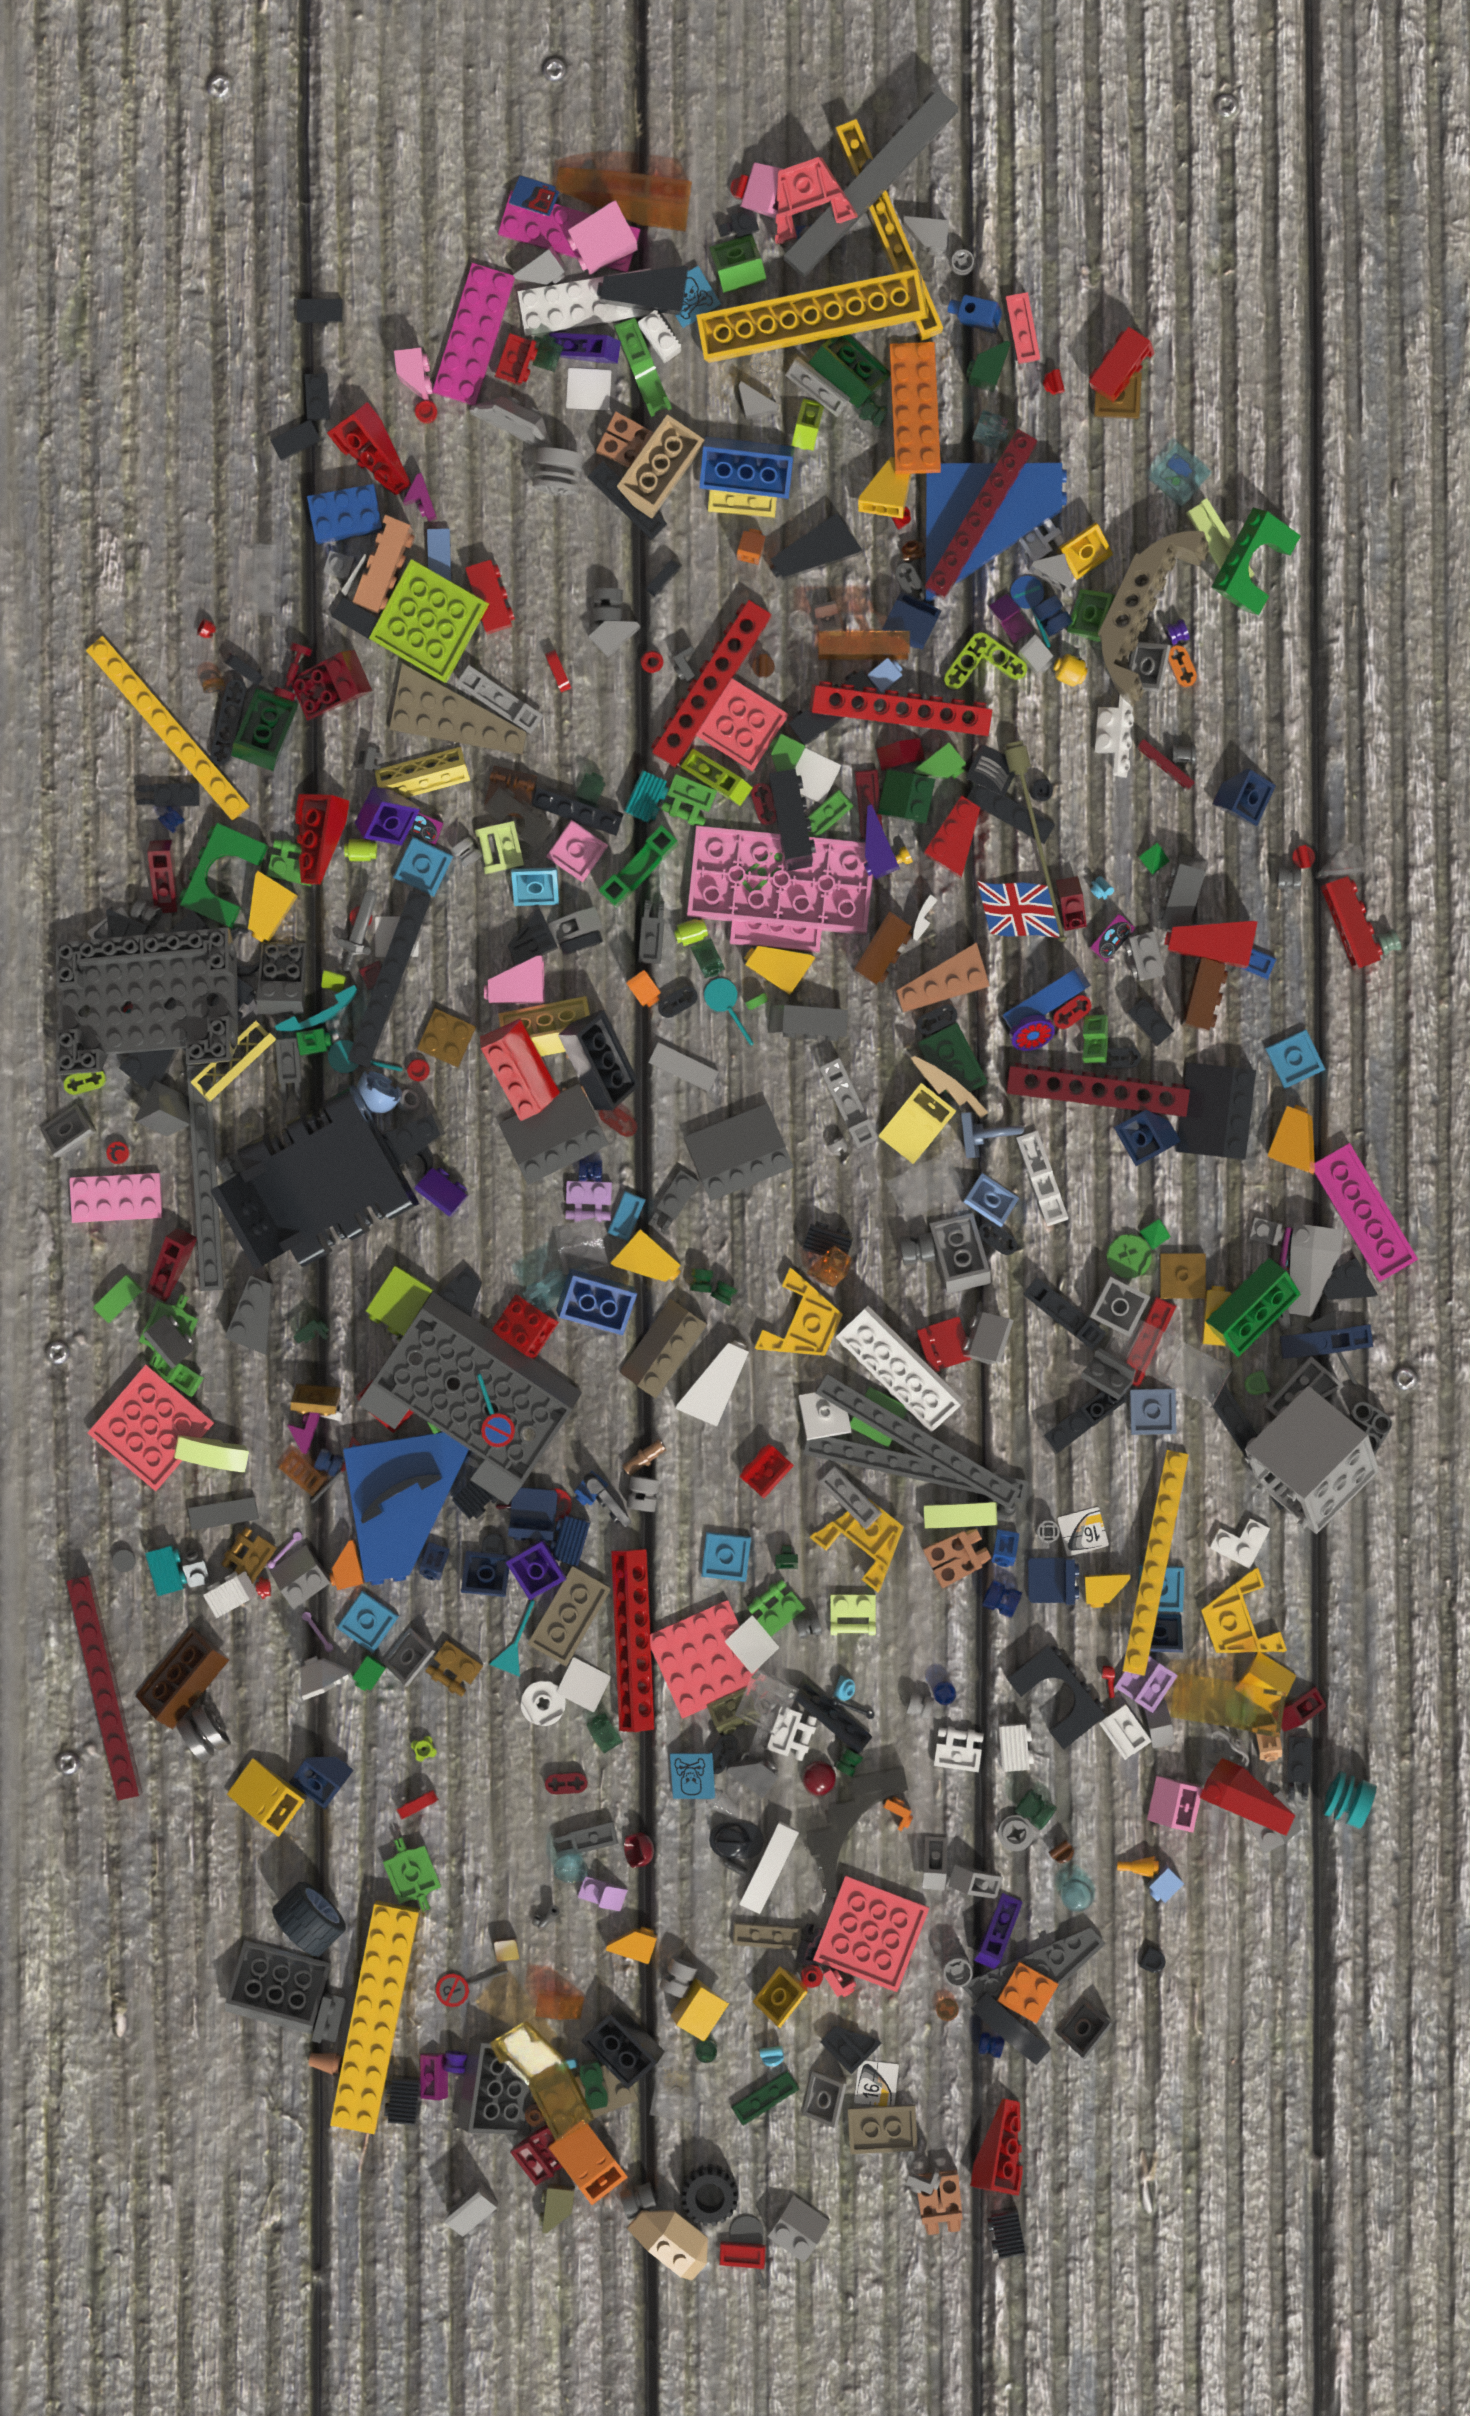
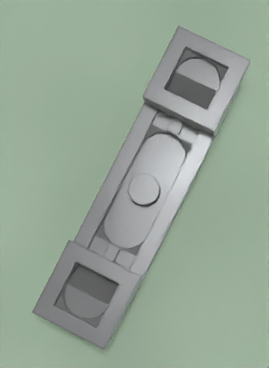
M468 665L456 683L482 703L532 734L544 716L489 680L470 665Z
M840 1058L819 1067L857 1148L859 1149L877 1140L878 1137Z

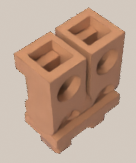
M615 412L607 428V433L605 432L596 449V454L630 468L654 432Z
M976 1528L966 1532L961 1530L956 1534L922 1548L942 1589L982 1568L981 1565L991 1559L986 1547L975 1552L971 1545L982 1540ZM949 1559H952V1560L949 1561V1562H946V1563H944V1564H942V1565H939V1564H941V1563H943V1562H945V1561H947V1560H949Z
M957 2169L939 2171V2176L942 2177L939 2184L940 2196H938L937 2190L934 2188L931 2194L924 2191L917 2193L922 2225L925 2224L928 2235L939 2233L938 2223L947 2222L948 2232L960 2231L963 2217ZM932 2172L917 2175L930 2180Z

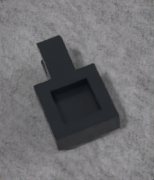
M749 209L731 215V223L718 226L720 237L736 232L737 237L741 238L759 232L755 215Z
M806 1924L804 1928L806 1940H802L798 1947L796 1962L805 1965H815L816 1961L813 1958L819 1945V1939L823 1935L822 1928L816 1927L813 1934L814 1925Z

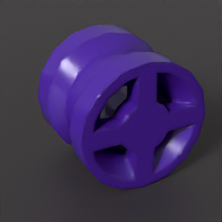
M1183 619L1177 620L1175 624H1165V630L1172 646L1176 645L1180 640L1187 641L1190 639Z
M453 2050L445 2051L446 2063L443 2065V2070L451 2073H465L464 2061L467 2059V2053Z

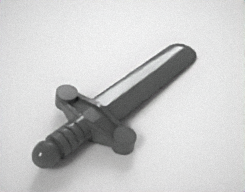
M374 890L365 892L349 940L339 938L337 941L338 946L348 951L344 961L345 964L343 965L345 972H349L352 969L356 954L369 955L371 953V948L362 945L377 899V894Z

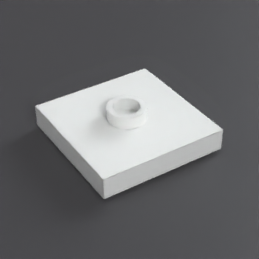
M815 1393L798 1396L807 1440L851 1433L849 1416L846 1411Z

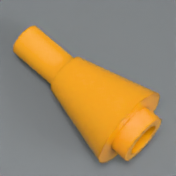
M1155 1856L1132 1862L1118 1861L1117 1870L1132 1871L1133 1873L1154 1879L1155 1874H1159V1861H1155Z

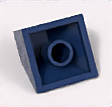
M1247 768L1221 784L1212 804L1232 816L1258 826L1276 785Z
M1144 1110L1113 1127L1135 1166L1181 1142L1170 1121L1148 1110Z
M337 1757L306 1758L289 1783L325 1809L354 1770Z

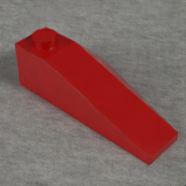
M368 402L327 432L342 453L346 456L350 454L358 461V466L362 469L366 467L374 474V478L395 496L411 485L382 420Z
M298 794L295 821L299 824L300 833L297 836V843L301 845V855L299 856L301 883L321 884L345 827L349 800L334 795Z
M1221 1758L1208 1776L1199 1797L1285 1836L1288 1835L1296 1816L1244 1767L1225 1758Z
M1002 2098L974 2162L971 2174V2187L1019 2196L1023 2175V2167L1019 2165V2153L1022 2152V2145L1018 2144V2133L1021 2130L1020 2102Z

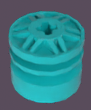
M1340 1770L1327 1790L1323 1815L1329 1817L1334 1811L1333 1818L1338 1820L1345 1812V1823L1360 1829L1371 1810L1377 1786L1362 1779L1354 1787L1355 1777L1350 1775L1346 1780V1772Z

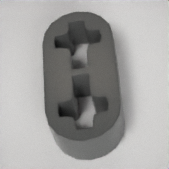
M909 563L900 564L896 568L895 577L902 591L910 595L912 593L910 586L913 584L916 590L922 591L919 595V600L924 601L926 590L915 568ZM902 568L906 571L910 569L909 578L911 582L908 583L905 577L901 578L899 576Z

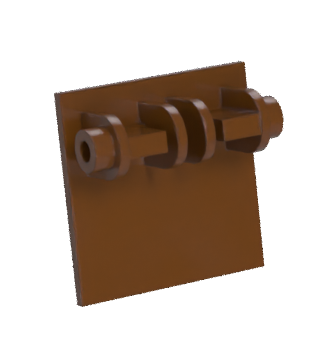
M494 765L483 809L527 820L538 776Z

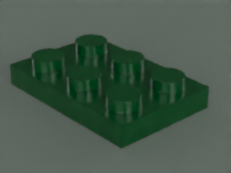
M958 1023L917 1043L926 1062L936 1066L955 1079L967 1091L971 1092L988 1083ZM946 1089L942 1091L947 1103L954 1101Z

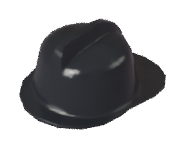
M721 1823L713 1829L709 1839L714 1853L729 1859L752 1858L761 1851L764 1843L763 1834L760 1829L749 1823Z

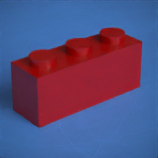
M490 559L466 567L473 594L489 603L481 618L486 634L513 627L511 621L515 620L512 608H507L504 599L508 598L504 585H499L497 579L501 577L498 565H493Z

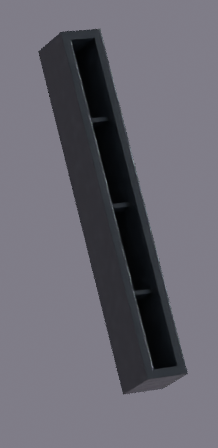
M413 891L409 892L347 1059L348 1061L371 1069L433 900Z

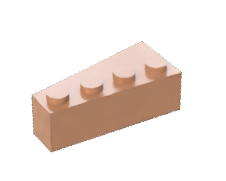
M387 515L383 519L386 527L384 531L378 533L375 540V548L377 550L369 556L366 566L368 572L363 573L353 599L355 605L379 615L381 610L385 609L390 599L387 597L389 590H394L397 584L398 577H396L398 569L404 567L407 559L404 556L407 547L411 548L415 540L411 525Z
M977 943L898 989L896 994L902 1013L989 987Z

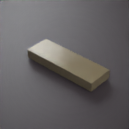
M734 1922L733 1945L798 1950L801 1942L802 1927Z

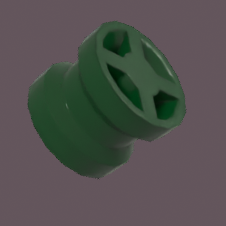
M718 1280L716 1283L717 1288L715 1291H712L710 1296L730 1306L732 1303L731 1298L737 1294L738 1290Z

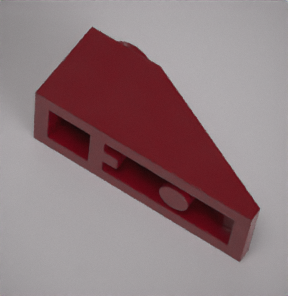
M150 841L147 853L153 903L162 909V913L177 912L173 841Z
M180 1228L175 1229L165 1237L146 1291L147 1293L164 1302L168 1300L191 1257L197 1237Z

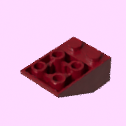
M355 650L340 652L296 675L294 681H291V685L307 720L352 702L372 691Z

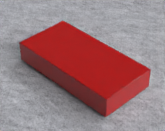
M721 2241L719 2265L764 2269L766 2245Z

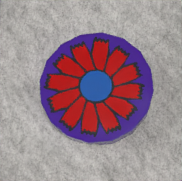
M1031 1015L1021 1019L1019 1025H1014L1009 1035L1012 1045L1016 1049L1031 1051L1047 1044L1053 1038L1055 1030L1050 1019H1046L1043 1015Z

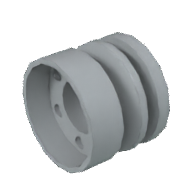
M538 448L536 465L545 468V471L534 472V477L541 480H534L532 487L555 496L579 495V487L571 484H580L581 479L571 475V473L582 471L584 455L565 449Z

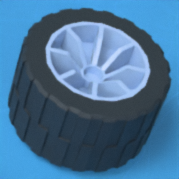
M298 1882L272 1908L273 1917L282 1931L299 1948L312 1956H320L346 1930L345 1921L337 1908L324 1894L306 1882Z

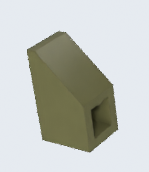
M548 2183L547 2190H543L541 2203L545 2204V2212H540L539 2226H543L542 2233H548L572 2214L575 2186Z

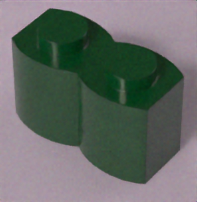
M598 2058L582 2061L580 2068V2078L586 2088L585 2100L591 2110L607 2107L609 2099L608 2087L603 2081V2066Z

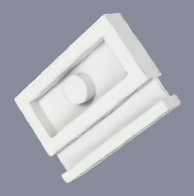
M1126 1704L1099 1722L1125 1760L1152 1742Z

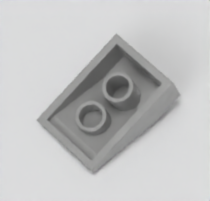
M973 1213L929 1223L947 1294L991 1283L990 1269Z

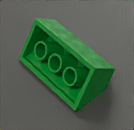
M1268 1258L1232 1295L1227 1297L1226 1301L1216 1311L1211 1313L1206 1323L1230 1351L1239 1357L1301 1293L1287 1271Z

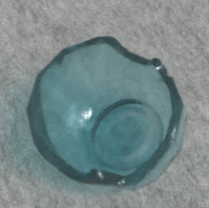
M569 1853L561 1856L556 1861L554 1875L565 1883L583 1882L585 1877L588 1876V1866L582 1857Z
M1075 1875L1063 1884L1060 1898L1063 1905L1070 1911L1080 1912L1090 1907L1093 1903L1096 1889L1093 1882L1086 1876Z

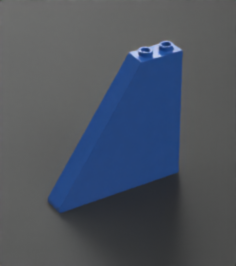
M940 463L941 473H926V583L997 463ZM1026 463L954 585L1007 550L1021 538L1034 531V529L1062 512V505H1067V492H1062V483H1067V469H1062V463ZM926 590V602H931L938 597Z
M443 1432L343 1449L365 1582H371V1585L383 1584L384 1579L393 1578V1582L407 1580L406 1576L412 1573L469 1449ZM418 1475H442L443 1478L423 1490L416 1483L380 1503L384 1512L362 1524L361 1518L367 1508L379 1495L393 1485Z

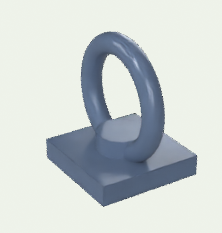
M975 1112L961 1113L966 1158L980 1157L978 1145L984 1144V1138L1019 1135L1024 1132V1127L1021 1125L983 1129L982 1124H976Z

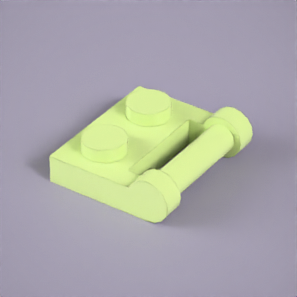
M514 821L475 830L476 837H479L484 858L485 874L524 866ZM493 833L500 859V864L495 865L488 840V835Z
M830 1594V1635H837V1633H869V1635H876V1594ZM837 1617H869V1624H837Z

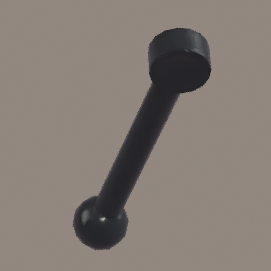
M838 1697L831 1699V1704L834 1706L840 1705L864 1714L868 1719H873L875 1716L872 1710L866 1711L840 1701Z

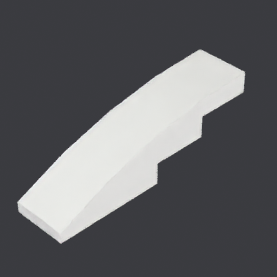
M1038 1130L1017 1137L1016 1139L1047 1227L1068 1220V1215Z
M779 1821L739 1905L756 1913H761L800 1830Z

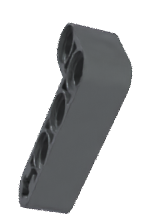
M1357 1401L1352 1404L1350 1414L1353 1419L1365 1426L1363 1431L1368 1436L1374 1438L1375 1443L1372 1449L1375 1456L1391 1430L1392 1420L1387 1414L1363 1401ZM1364 1405L1367 1413L1364 1417L1359 1418L1356 1415V1409L1358 1406ZM1379 1417H1384L1386 1420V1426L1383 1429H1377L1375 1426V1422Z

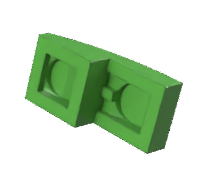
M1107 1015L1085 1016L1082 1059L1084 1063L1106 1062Z
M127 1274L93 1308L109 1324L143 1289Z
M162 1357L158 1367L154 1366L153 1368L163 1380L191 1397L204 1379V1377L181 1362L172 1369Z

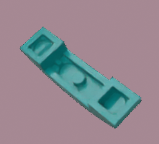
M353 985L336 994L335 997L338 1004L301 1023L296 1016H293L279 1023L275 1028L278 1031L292 1032L310 1029L325 1023L346 1008L357 994L358 988L356 985Z

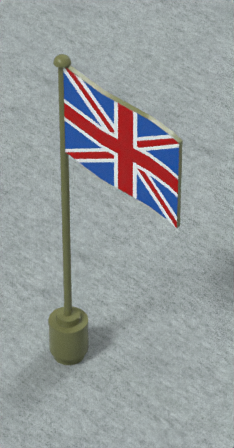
M1023 741L1009 743L1005 745L1006 751H1004L1009 772L1020 775L1047 886L1031 883L990 884L977 881L989 931L991 934L1008 937L1029 935L1059 938L1060 942H1065L1067 937H1064L1024 773L1028 772L1027 768L1031 767L1027 747L1024 746Z

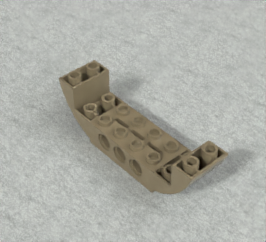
M1203 531L1175 533L1151 544L1141 554L1136 553L1098 632L1102 643L1104 662L1112 682L1121 697L1132 707H1134L1136 701L1139 702L1141 700L1144 689H1142L1143 686L1138 673L1126 669L1129 663L1127 658L1130 652H1134L1137 647V637L1140 631L1143 632L1148 622L1146 618L1149 611L1152 612L1155 609L1157 594L1159 591H1163L1167 581L1165 577L1168 571L1171 572L1176 563L1175 558L1199 567L1202 560L1206 561L1210 548Z

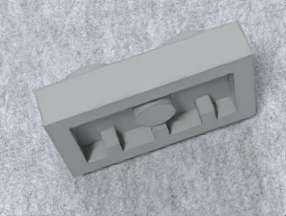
M1154 931L1128 937V943H1125L1127 955L1132 956L1134 964L1130 965L1133 978H1137L1138 982L1164 976L1165 972Z

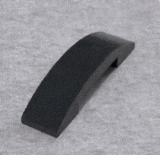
M1038 1277L1033 1280L1023 1293L1026 1298L1091 1350L1105 1336L1106 1332Z
M418 1475L393 1485L379 1495L367 1508L361 1518L362 1524L384 1512L380 1503L416 1483L423 1490L443 1478L442 1475Z
M985 1992L971 2007L995 2032L1035 2065L1051 2050L1048 2044L1035 2033L1033 2034L989 1993Z

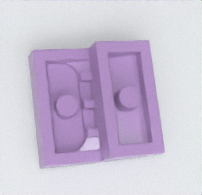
M1149 1656L1145 1676L1123 1671L1114 1687L1153 1713L1178 1675Z

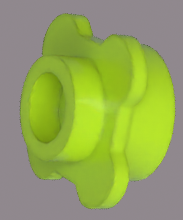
M425 1736L420 1741L414 1740L411 1744L416 1754L415 1758L419 1762L424 1761L428 1757H435L437 1754V1750L433 1748V1740L430 1736Z

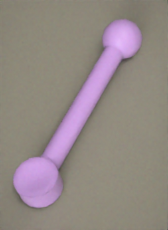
M295 1532L293 1539L273 1560L267 1562V1567L270 1569L274 1568L276 1562L296 1541L302 1539V1534Z
M303 1613V1620L308 1621L325 1645V1651L331 1652L333 1645L327 1642L312 1621L311 1613Z

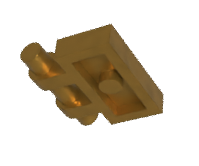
M246 1526L242 1533H238L235 1537L236 1542L230 1550L227 1549L225 1552V1558L221 1565L229 1568L232 1562L238 1565L235 1569L237 1574L246 1572L249 1580L254 1584L278 1547L260 1535L257 1536L254 1542L251 1541L249 1537L253 1530ZM245 1545L249 1550L242 1559L238 1556V1553Z
M446 1640L434 1658L441 1665L438 1669L429 1665L425 1672L432 1676L431 1679L435 1682L439 1681L448 1687L449 1692L452 1694L455 1692L462 1697L466 1692V1689L460 1686L462 1680L471 1685L484 1665ZM446 1668L457 1675L454 1681L443 1674Z

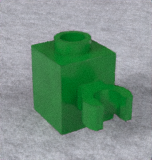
M323 1028L296 1033L301 1056L328 1052V1046H332L330 1033H326Z

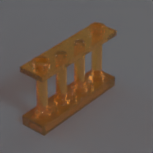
M819 631L818 660H886L887 658L889 660H908V654H910V631Z

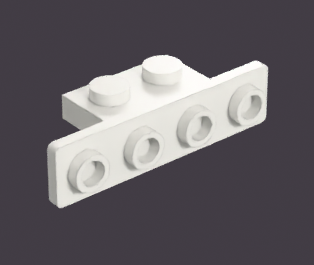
M1120 695L1119 708L1098 707L1095 752L1115 754L1113 775L1127 778V773L1130 769L1129 749L1132 746L1130 736L1134 717L1132 715L1133 707Z

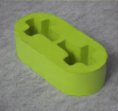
M103 1070L96 1072L97 1075L102 1076L97 1085L95 1082L87 1083L86 1079L92 1078L93 1073L72 1074L64 1080V1089L72 1095H79L99 1089L106 1083V1074ZM72 1079L77 1082L83 1080L84 1084L77 1086V1091L69 1088Z

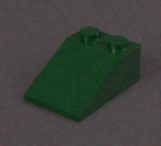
M256 688L235 738L231 756L274 772L299 704Z

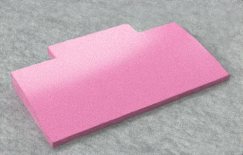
M696 826L687 917L732 922L730 944L819 953L822 931L866 935L873 874L868 876L864 867V863L867 862L865 858L866 843L809 837V840L814 839L816 853H812V867L786 871L784 866L785 855L781 848L780 834ZM776 853L783 855L782 861L777 862L774 859ZM766 854H768V857L765 861H760ZM759 864L754 871H749L748 874H745L752 865ZM777 867H778L779 869H781V870L775 872L774 875H773V877H770V874H771ZM759 868L766 869L765 876L758 875L757 871ZM743 874V878L739 881L738 878ZM745 880L754 889L761 881L768 880L762 888L751 893L742 884Z

